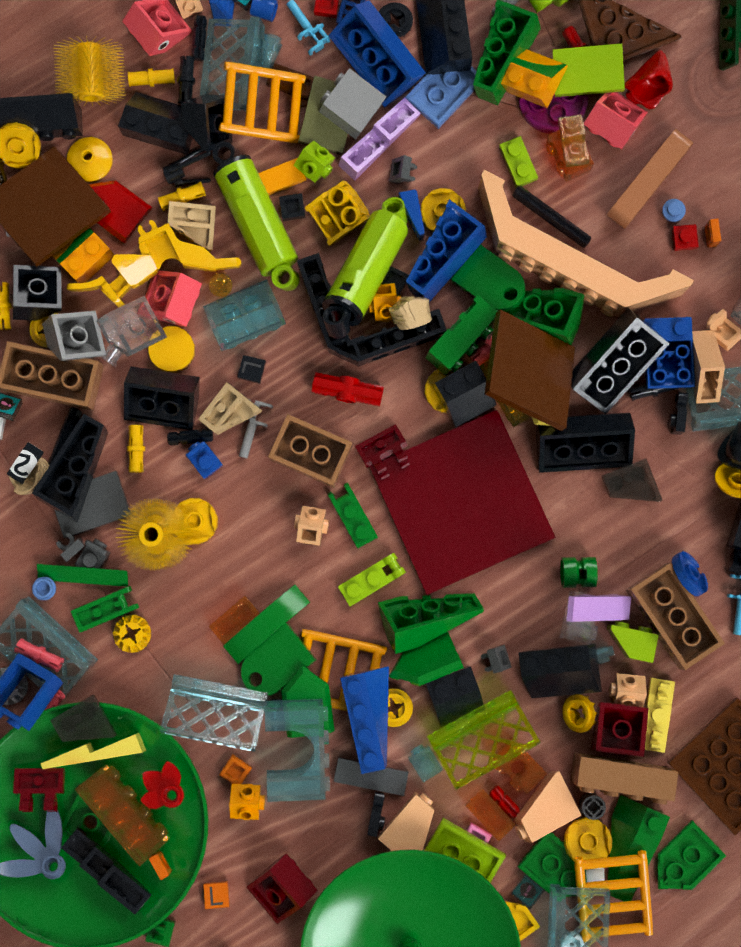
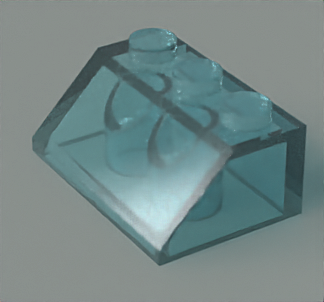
M267 280L203 306L221 351L232 349L240 343L253 340L259 335L277 330L280 326L286 324Z

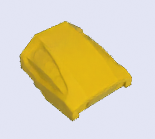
M341 181L305 207V210L312 215L324 233L329 246L337 243L370 217L365 204L347 181Z

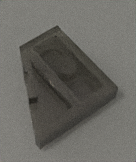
M647 458L601 475L610 498L663 501Z
M95 695L88 697L50 720L62 742L113 738L117 736L115 729Z

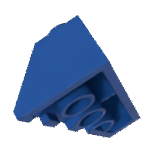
M450 199L446 204L442 217L440 216L436 223L432 236L428 238L422 255L418 257L406 280L409 291L413 295L428 298L429 302L487 238L485 225Z
M389 666L340 678L361 774L383 770L387 767Z

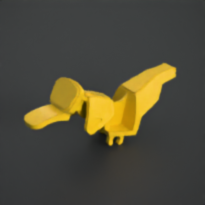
M150 220L149 224L152 226L150 232H145L141 225L138 226V232L141 236L139 237V248L142 255L116 254L113 256L112 264L120 272L118 278L110 284L103 276L86 283L67 284V290L84 292L100 289L119 308H124L126 305L121 300L131 288L139 287L156 275L162 263L167 259H176L187 269L211 272L240 268L241 260L238 257L216 259L204 247L178 240L169 223L158 228L156 223Z

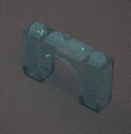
M322 699L265 701V732L297 731L307 736L314 747L310 760L300 768L267 770V802L326 800L325 791H330V777L325 776V768H329V753H324V745L329 744L328 730H324V721H328V706L323 707Z

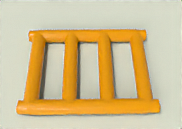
M225 61L224 70H227L223 121L219 124L218 130L244 136L298 143L300 136L298 135L301 89L302 83H305L306 76ZM236 72L249 75L245 126L232 124ZM258 76L271 78L267 129L254 128ZM280 80L293 82L288 133L276 131Z
M302 629L301 637L304 638L303 643L310 651L313 640L327 643L319 676L320 679L327 683L336 645L350 648L344 676L354 674L359 650L373 653L369 670L380 668L382 655H385L387 647L313 630ZM341 687L339 700L331 698V705L334 709L347 711L344 692Z
M645 850L638 851L636 855L584 860L581 856L574 858L580 934L584 942L590 941L592 937L644 933L646 936L653 935L648 861ZM638 864L639 877L594 882L585 881L586 869ZM640 887L641 900L588 905L587 892ZM642 910L643 922L600 927L589 926V915Z

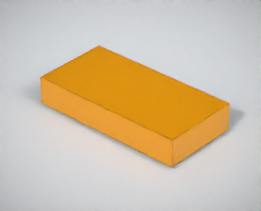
M298 158L258 173L268 195L307 181L305 175L293 166Z

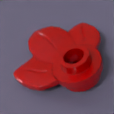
M167 761L163 766L162 772H143V782L148 792L140 801L145 806L151 809H157L162 806L175 808L183 802L184 791L180 786L181 773L173 763ZM171 790L176 792L174 800H171L168 796Z

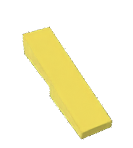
M137 733L94 751L90 742L41 763L42 769L143 753L146 751L140 733Z

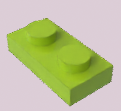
M521 136L499 145L516 188L538 180V175Z

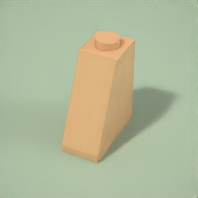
M714 330L692 331L696 404L720 402L725 365Z
M551 771L546 775L514 819L517 824L515 830L521 840L524 839L525 842L533 843L581 816L560 771Z
M415 792L383 831L380 832L378 839L391 851L423 850L434 814V808L431 806L433 801L426 794L422 793L419 795Z

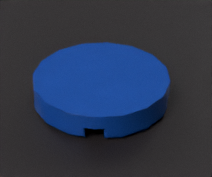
M684 551L672 557L673 569L685 589L697 597L707 592V578L704 573H699L697 569L700 567L698 562L689 553Z

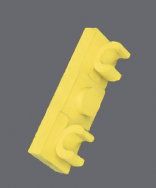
M650 677L646 708H649L645 750L665 753L675 687L674 681Z

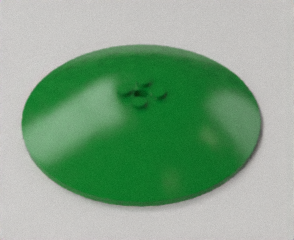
M103 702L68 703L44 710L30 731L23 727H20L19 730L13 728L0 740V863L18 859L35 860L16 842L9 829L11 824H17L30 831L46 848L45 821L47 811L43 810L45 794H32L33 812L19 811L20 794H13L15 769L42 768L41 763L90 742L94 751L137 733H140L146 751L143 753L53 768L65 769L64 794H57V810L63 829L62 845L75 829L79 827L127 869L151 893L150 898L136 914H133L97 884L98 881L79 866V862L61 849L59 855L64 858L66 868L62 876L57 879H48L42 873L20 878L0 875V916L26 936L54 947L118 946L144 935L163 922L178 907L195 882L203 862L208 840L209 816L204 787L196 767L182 745L166 729L149 717L116 704ZM169 761L181 773L180 786L184 791L183 802L175 808H168L166 806L157 809L148 808L140 801L148 792L144 785L142 774L146 771L162 772L164 764ZM173 790L168 794L171 800L176 798V792ZM92 815L97 819L95 828H88L85 825L86 816ZM159 850L163 853L172 869L170 875L162 880L158 877L149 860ZM56 862L53 863L50 867L51 871H55L58 864Z

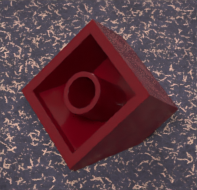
M600 702L597 710L598 714L595 718L597 723L593 725L591 750L644 757L649 708Z
M287 853L273 862L246 886L276 924L301 909L318 891L312 884V881L305 876L296 862Z

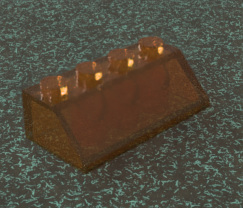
M105 765L75 790L133 860L141 866L169 840L167 836L168 831L160 822L156 823L151 816L153 814L147 806L141 805L135 797L137 795L129 785L125 786L119 780L121 778L119 772L113 766L109 768L108 765Z

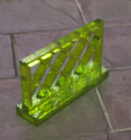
M511 690L427 736L455 790L541 743ZM516 709L519 714L517 725L504 722L506 714ZM495 723L499 725L496 736L484 734L487 724ZM503 726L515 729L512 741L500 738ZM519 730L529 732L533 740L526 744L516 742ZM467 735L478 736L475 748L462 745ZM482 737L494 740L491 753L479 750ZM498 742L511 745L508 754L504 756L495 754ZM448 746L457 748L453 760L443 757L440 750ZM461 749L473 752L470 764L457 761ZM477 753L489 756L486 766L482 768L474 766ZM456 765L468 768L466 777L459 781H456L453 776Z

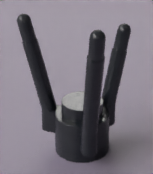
M200 147L179 160L164 166L163 172L168 184L175 183V186L179 187L199 182L210 183V178L182 180V178L186 177L184 167L210 156L211 152L207 151L198 155L204 151Z

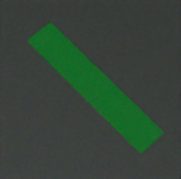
M37 564L38 578L49 577L53 581L128 587V572L126 570Z

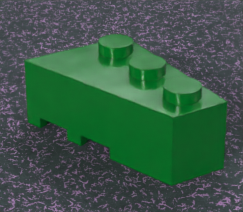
M477 295L473 299L472 305L459 315V319L439 338L428 351L425 358L445 376L451 371L454 373L463 365L464 362L461 360L467 354L470 357L479 347L476 343L481 338L485 341L493 332L491 327L498 311L481 296Z

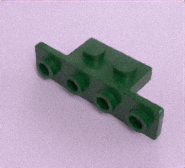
M720 0L719 70L724 71L739 63V47L741 48V0Z

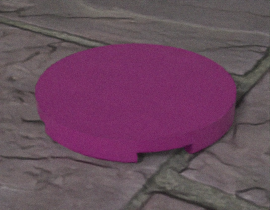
M554 94L548 108L519 97L520 111L526 122L534 129L547 134H560L574 128L583 118L588 105L587 95L555 97Z

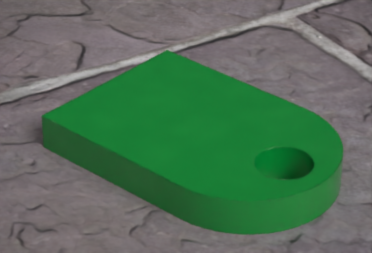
M481 244L451 278L452 283L471 297L481 296L497 311L503 310L508 312L515 309L521 304L525 296L526 288L522 275ZM508 291H515L517 293V297L514 300L504 298Z
M285 623L245 658L241 668L242 680L248 690L260 696L273 695L284 688L302 664L308 668L317 659L292 627ZM255 672L262 676V682L259 686H254L251 683V676Z

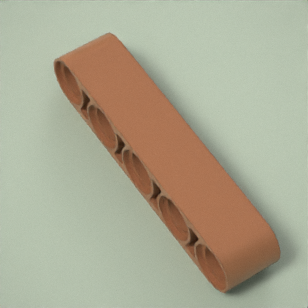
M675 129L613 205L607 216L623 229H626L694 142Z

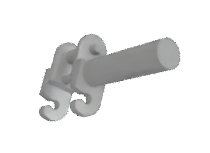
M255 400L254 404L259 408L262 406L273 409V405ZM256 416L248 419L250 421L246 428L239 457L248 459L256 427H268V424L257 421Z

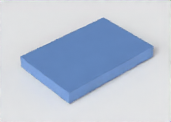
M471 66L469 71L425 75L405 98L439 129L475 91L473 83L477 70Z

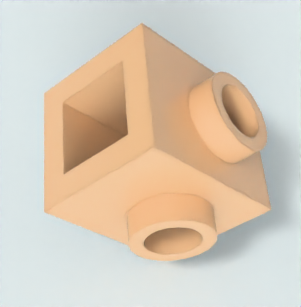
M302 507L301 515L296 514L294 529H298L296 542L320 546L322 533L327 534L329 520L325 519L326 510L315 507Z
M616 673L615 681L610 683L609 697H613V703L637 707L644 706L647 696L645 676Z

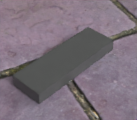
M338 757L334 782L404 796L409 771L386 767L383 770L361 774L359 761Z

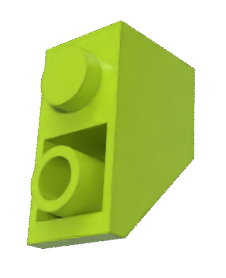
M615 621V625H608L607 630L626 658L649 663L654 662L659 635L653 634V629L638 626V630L629 628L628 623Z

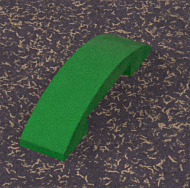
M296 585L292 586L241 629L223 647L237 664L241 663L281 626L305 608L310 601Z

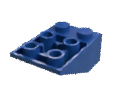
M692 317L645 318L644 321L670 343L645 371L647 389L695 387Z

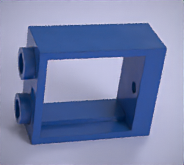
M18 653L0 678V719L2 716L8 718L6 722L15 729L19 730L20 727H23L30 731L63 682L54 673ZM26 672L43 681L44 684L19 717L4 708L3 704Z

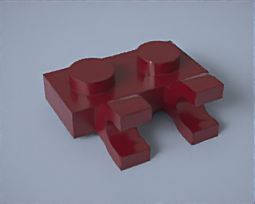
M396 424L355 446L366 468L373 465L381 480L390 476L382 459L394 454L402 469L410 465L408 457L403 448L408 446Z
M15 769L13 794H20L19 811L33 812L32 794H45L43 810L57 812V794H64L65 769Z

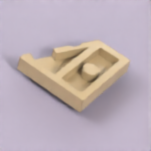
M169 201L167 223H169L171 228L197 245L204 247L207 251L212 252L216 206Z
M226 382L198 420L219 435L260 414L262 410Z

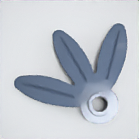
M58 810L57 812H47L46 848L30 831L17 824H11L9 829L14 839L35 860L18 859L1 862L0 875L20 878L42 873L48 879H57L62 876L66 863L64 858L59 855L63 829ZM56 862L58 864L57 869L51 871V865Z

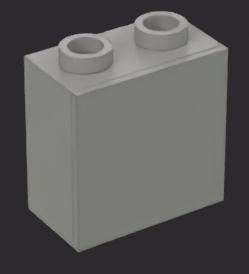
M349 68L345 75L342 72L338 75L333 83L336 86L332 92L327 90L321 98L320 102L323 105L319 112L356 140L380 108L386 96Z

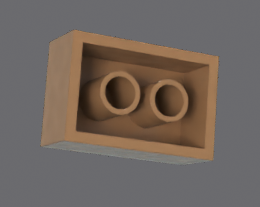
M287 414L268 458L275 463L334 488L353 447V442Z

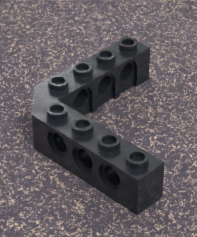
M319 253L297 260L298 268L328 352L359 367L436 340L447 330L440 310L436 309L430 312L431 322L416 328L400 330L398 326L389 329L385 327L381 329V332L367 337L362 335L350 340L347 334L343 338H332L328 334L323 320L324 309L322 303L331 285L326 278Z

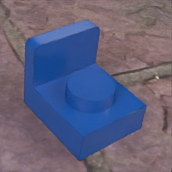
M198 441L188 448L189 453L186 454V457L191 461L203 479H207L223 466L205 441L202 443Z

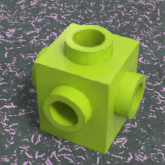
M312 141L302 150L293 166L308 179L316 183L321 177L325 179L333 170L331 164L335 157L326 148Z

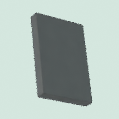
M114 471L92 479L78 523L56 510L55 513L63 537L66 539L68 538L65 535L67 532L75 536L118 521L119 519L121 520L126 517L127 512L130 514L131 511L129 510L130 507L118 472Z

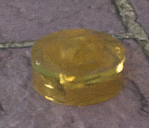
M216 273L209 281V289L213 295L225 297L232 290V280L225 273Z

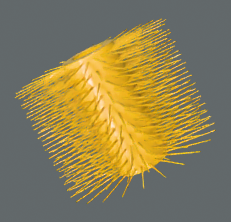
M88 40L87 42H77L78 44L72 46L67 44L70 46H65V48H53L68 51L54 55L68 58L57 60V62L69 64L54 67L68 70L67 72L55 73L68 77L55 81L69 83L55 86L67 89L62 92H56V94L72 91L69 93L77 96L75 99L86 101V103L105 99L116 100L112 98L126 96L113 93L124 90V88L114 87L113 85L125 82L111 80L125 77L111 74L123 71L111 66L124 63L109 61L124 58L110 55L115 52H121L120 50L106 49L105 47L109 48V46H105L108 44L100 45L98 42H88Z
M148 499L147 504L146 502L144 504L145 508L137 511L141 514L140 516H133L132 518L130 515L129 519L125 520L127 524H120L132 529L116 528L137 532L122 534L139 535L115 538L137 537L120 541L121 543L128 542L123 544V546L127 547V553L129 551L131 555L139 551L140 553L137 555L139 557L138 560H141L143 564L144 562L145 564L148 563L150 571L151 567L153 570V566L155 571V565L156 570L157 566L160 569V565L161 569L163 567L164 570L167 561L172 559V553L174 554L176 550L179 553L180 548L183 553L184 548L185 550L189 549L185 545H192L180 540H193L175 537L191 535L173 534L195 531L175 532L192 528L191 526L183 527L187 525L185 516L183 518L182 514H179L173 518V511L169 510V505L167 507V505L163 504L162 499L161 502L159 499V503L158 499L157 503L156 500L155 502L152 500V504L151 499L150 503ZM155 530L158 532L157 539L154 537Z

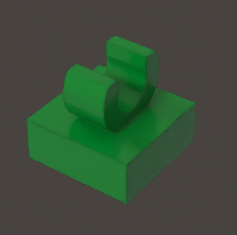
M165 919L151 931L147 932L145 941L169 947L176 921Z

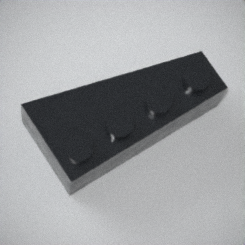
M83 414L32 492L37 500L77 523L108 435V431L103 424Z

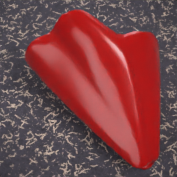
M657 51L625 82V88L628 89L626 92L628 100L634 104H642L647 109H654L663 97L671 92L673 88L672 75L667 56L663 51Z

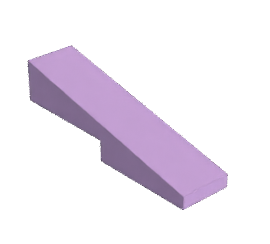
M404 97L373 125V129L341 157L338 166L355 181L420 116L421 112Z
M618 594L569 596L567 621L629 620L631 596Z

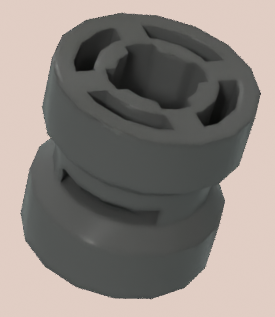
M585 793L579 800V809L587 818L597 820L604 815L606 810L605 802L595 793Z

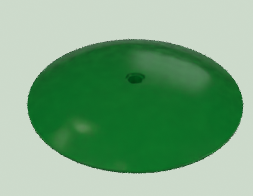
M415 849L396 850L373 855L344 870L332 880L317 898L308 915L301 939V947H521L517 926L508 905L485 877L457 859L440 853Z

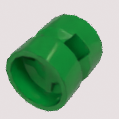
M562 557L560 562L562 588H576L578 584L582 588L597 587L598 568L596 557H581L579 561L575 557ZM579 569H582L583 575H579Z

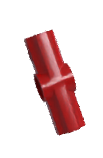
M315 372L311 392L335 397L336 400L352 404L358 402L380 407L384 387L360 382L359 379L354 377H336Z

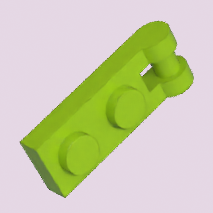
M395 553L390 554L338 586L350 607L407 573L396 561L398 558ZM387 565H389L390 569L393 572L388 576H386L385 572L382 569Z

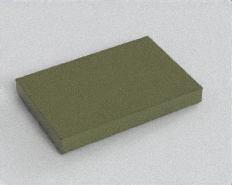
M314 76L298 143L309 145L312 141H315L329 152L342 155L348 133L319 112L323 105L320 102L321 98L327 90L332 92L336 86L332 80Z

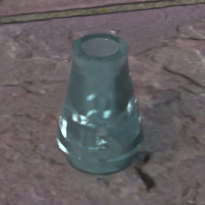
M264 34L263 39H260L259 67L272 69L282 48V38L272 34Z

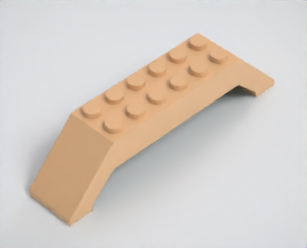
M486 170L483 171L478 190L495 252L499 254L498 256L506 262L513 261L519 264V268L527 273L534 272L545 283H554L560 286V288L584 294L585 304L598 306L601 308L602 313L610 317L621 316L627 308L634 312L680 297L692 285L694 280L673 269L668 275L638 283L512 216L503 189L505 180Z

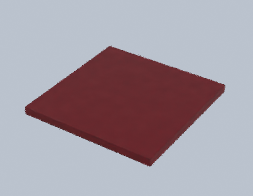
M498 410L405 450L404 452L408 457L410 465L403 469L395 455L382 460L390 475L383 480L380 479L374 466H370V470L426 595L556 538Z

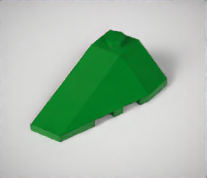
M554 288V290L532 289V291H525L521 304L507 313L572 346L580 326L584 294L565 288ZM508 291L504 298L514 300L517 297V293L515 291Z

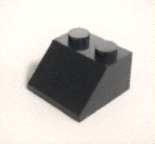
M205 94L181 102L183 127L204 151L214 150V146L222 141L232 143V133L218 130L219 124L223 121L224 95Z
M13 265V320L37 321L62 310L61 267Z
M477 361L435 382L433 386L455 428L497 405L495 399L484 394L486 377Z
M466 666L426 683L441 727L486 711L471 666Z

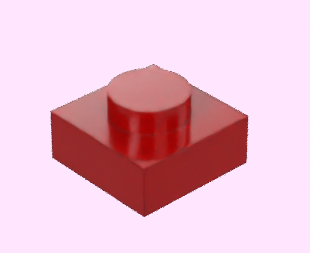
M316 0L314 15L337 18L339 0Z
M696 224L672 227L674 251L692 250L699 247Z

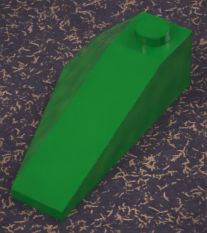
M475 593L448 594L444 598L430 599V595H424L422 599L408 600V596H401L378 602L385 633L395 654L418 648L484 612V608Z
M620 794L611 816L612 850L610 857L636 855L638 851L645 850L649 866L670 817L661 811ZM638 864L608 867L607 880L639 877ZM637 888L607 890L606 894L621 901H631Z

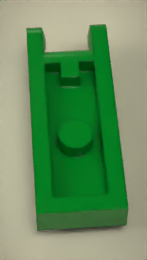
M347 482L343 484L348 492L337 499H335L332 492L327 493L357 549L377 539L378 536Z
M131 586L72 610L71 613L79 633L140 608L138 603L128 606L124 594L132 591Z

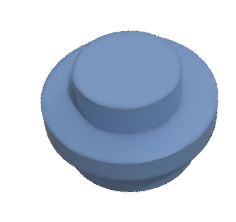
M670 199L662 207L664 218L670 222L680 221L686 212L685 205L678 199Z
M40 577L33 583L32 592L39 600H49L56 593V584L49 577Z

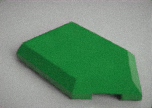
M446 632L418 648L402 652L389 677L396 680L402 679L409 681L413 685L421 686L464 667L449 633Z
M302 664L292 679L281 690L287 737L296 738L332 733L335 729L329 684Z
M693 820L658 853V889L693 890L726 857Z
M551 832L535 842L517 867L554 899L577 896L575 863L567 855L564 842Z

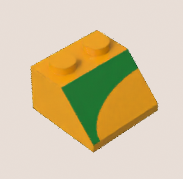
M526 49L510 63L501 84L507 93L548 108L568 66Z
M89 228L52 257L77 283H86L113 258L114 254Z

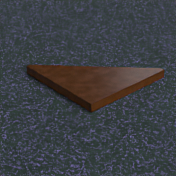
M578 0L591 46L622 43L623 62L682 38L680 34L612 0Z

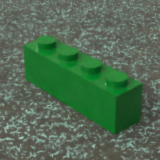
M496 0L495 13L491 18L490 31L484 43L483 56L480 58L473 83L478 98L498 106L506 92L501 82L510 63L526 49H530L541 29L536 13L501 0Z

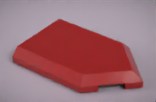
M116 180L88 184L111 211V213L98 221L97 224L125 244L151 211L152 207Z

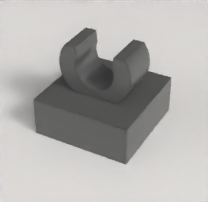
M403 155L392 159L389 182L398 184L404 181H415V177L409 175L410 170L417 169V165L411 163V157Z
M70 532L65 534L70 539L68 545H63L60 540L56 542L58 548L65 550L60 555L66 562L86 545L81 538L75 541L74 535Z
M505 644L489 649L487 653L481 655V659L489 658L491 666L484 668L487 672L493 670V673H498L512 667Z

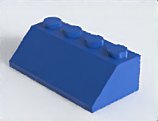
M370 0L355 5L328 35L359 76L386 96L382 103L384 108L412 88L426 73Z

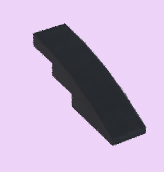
M79 827L75 829L61 846V849L80 863L79 866L98 881L97 884L133 914H136L150 898L151 893L113 856Z

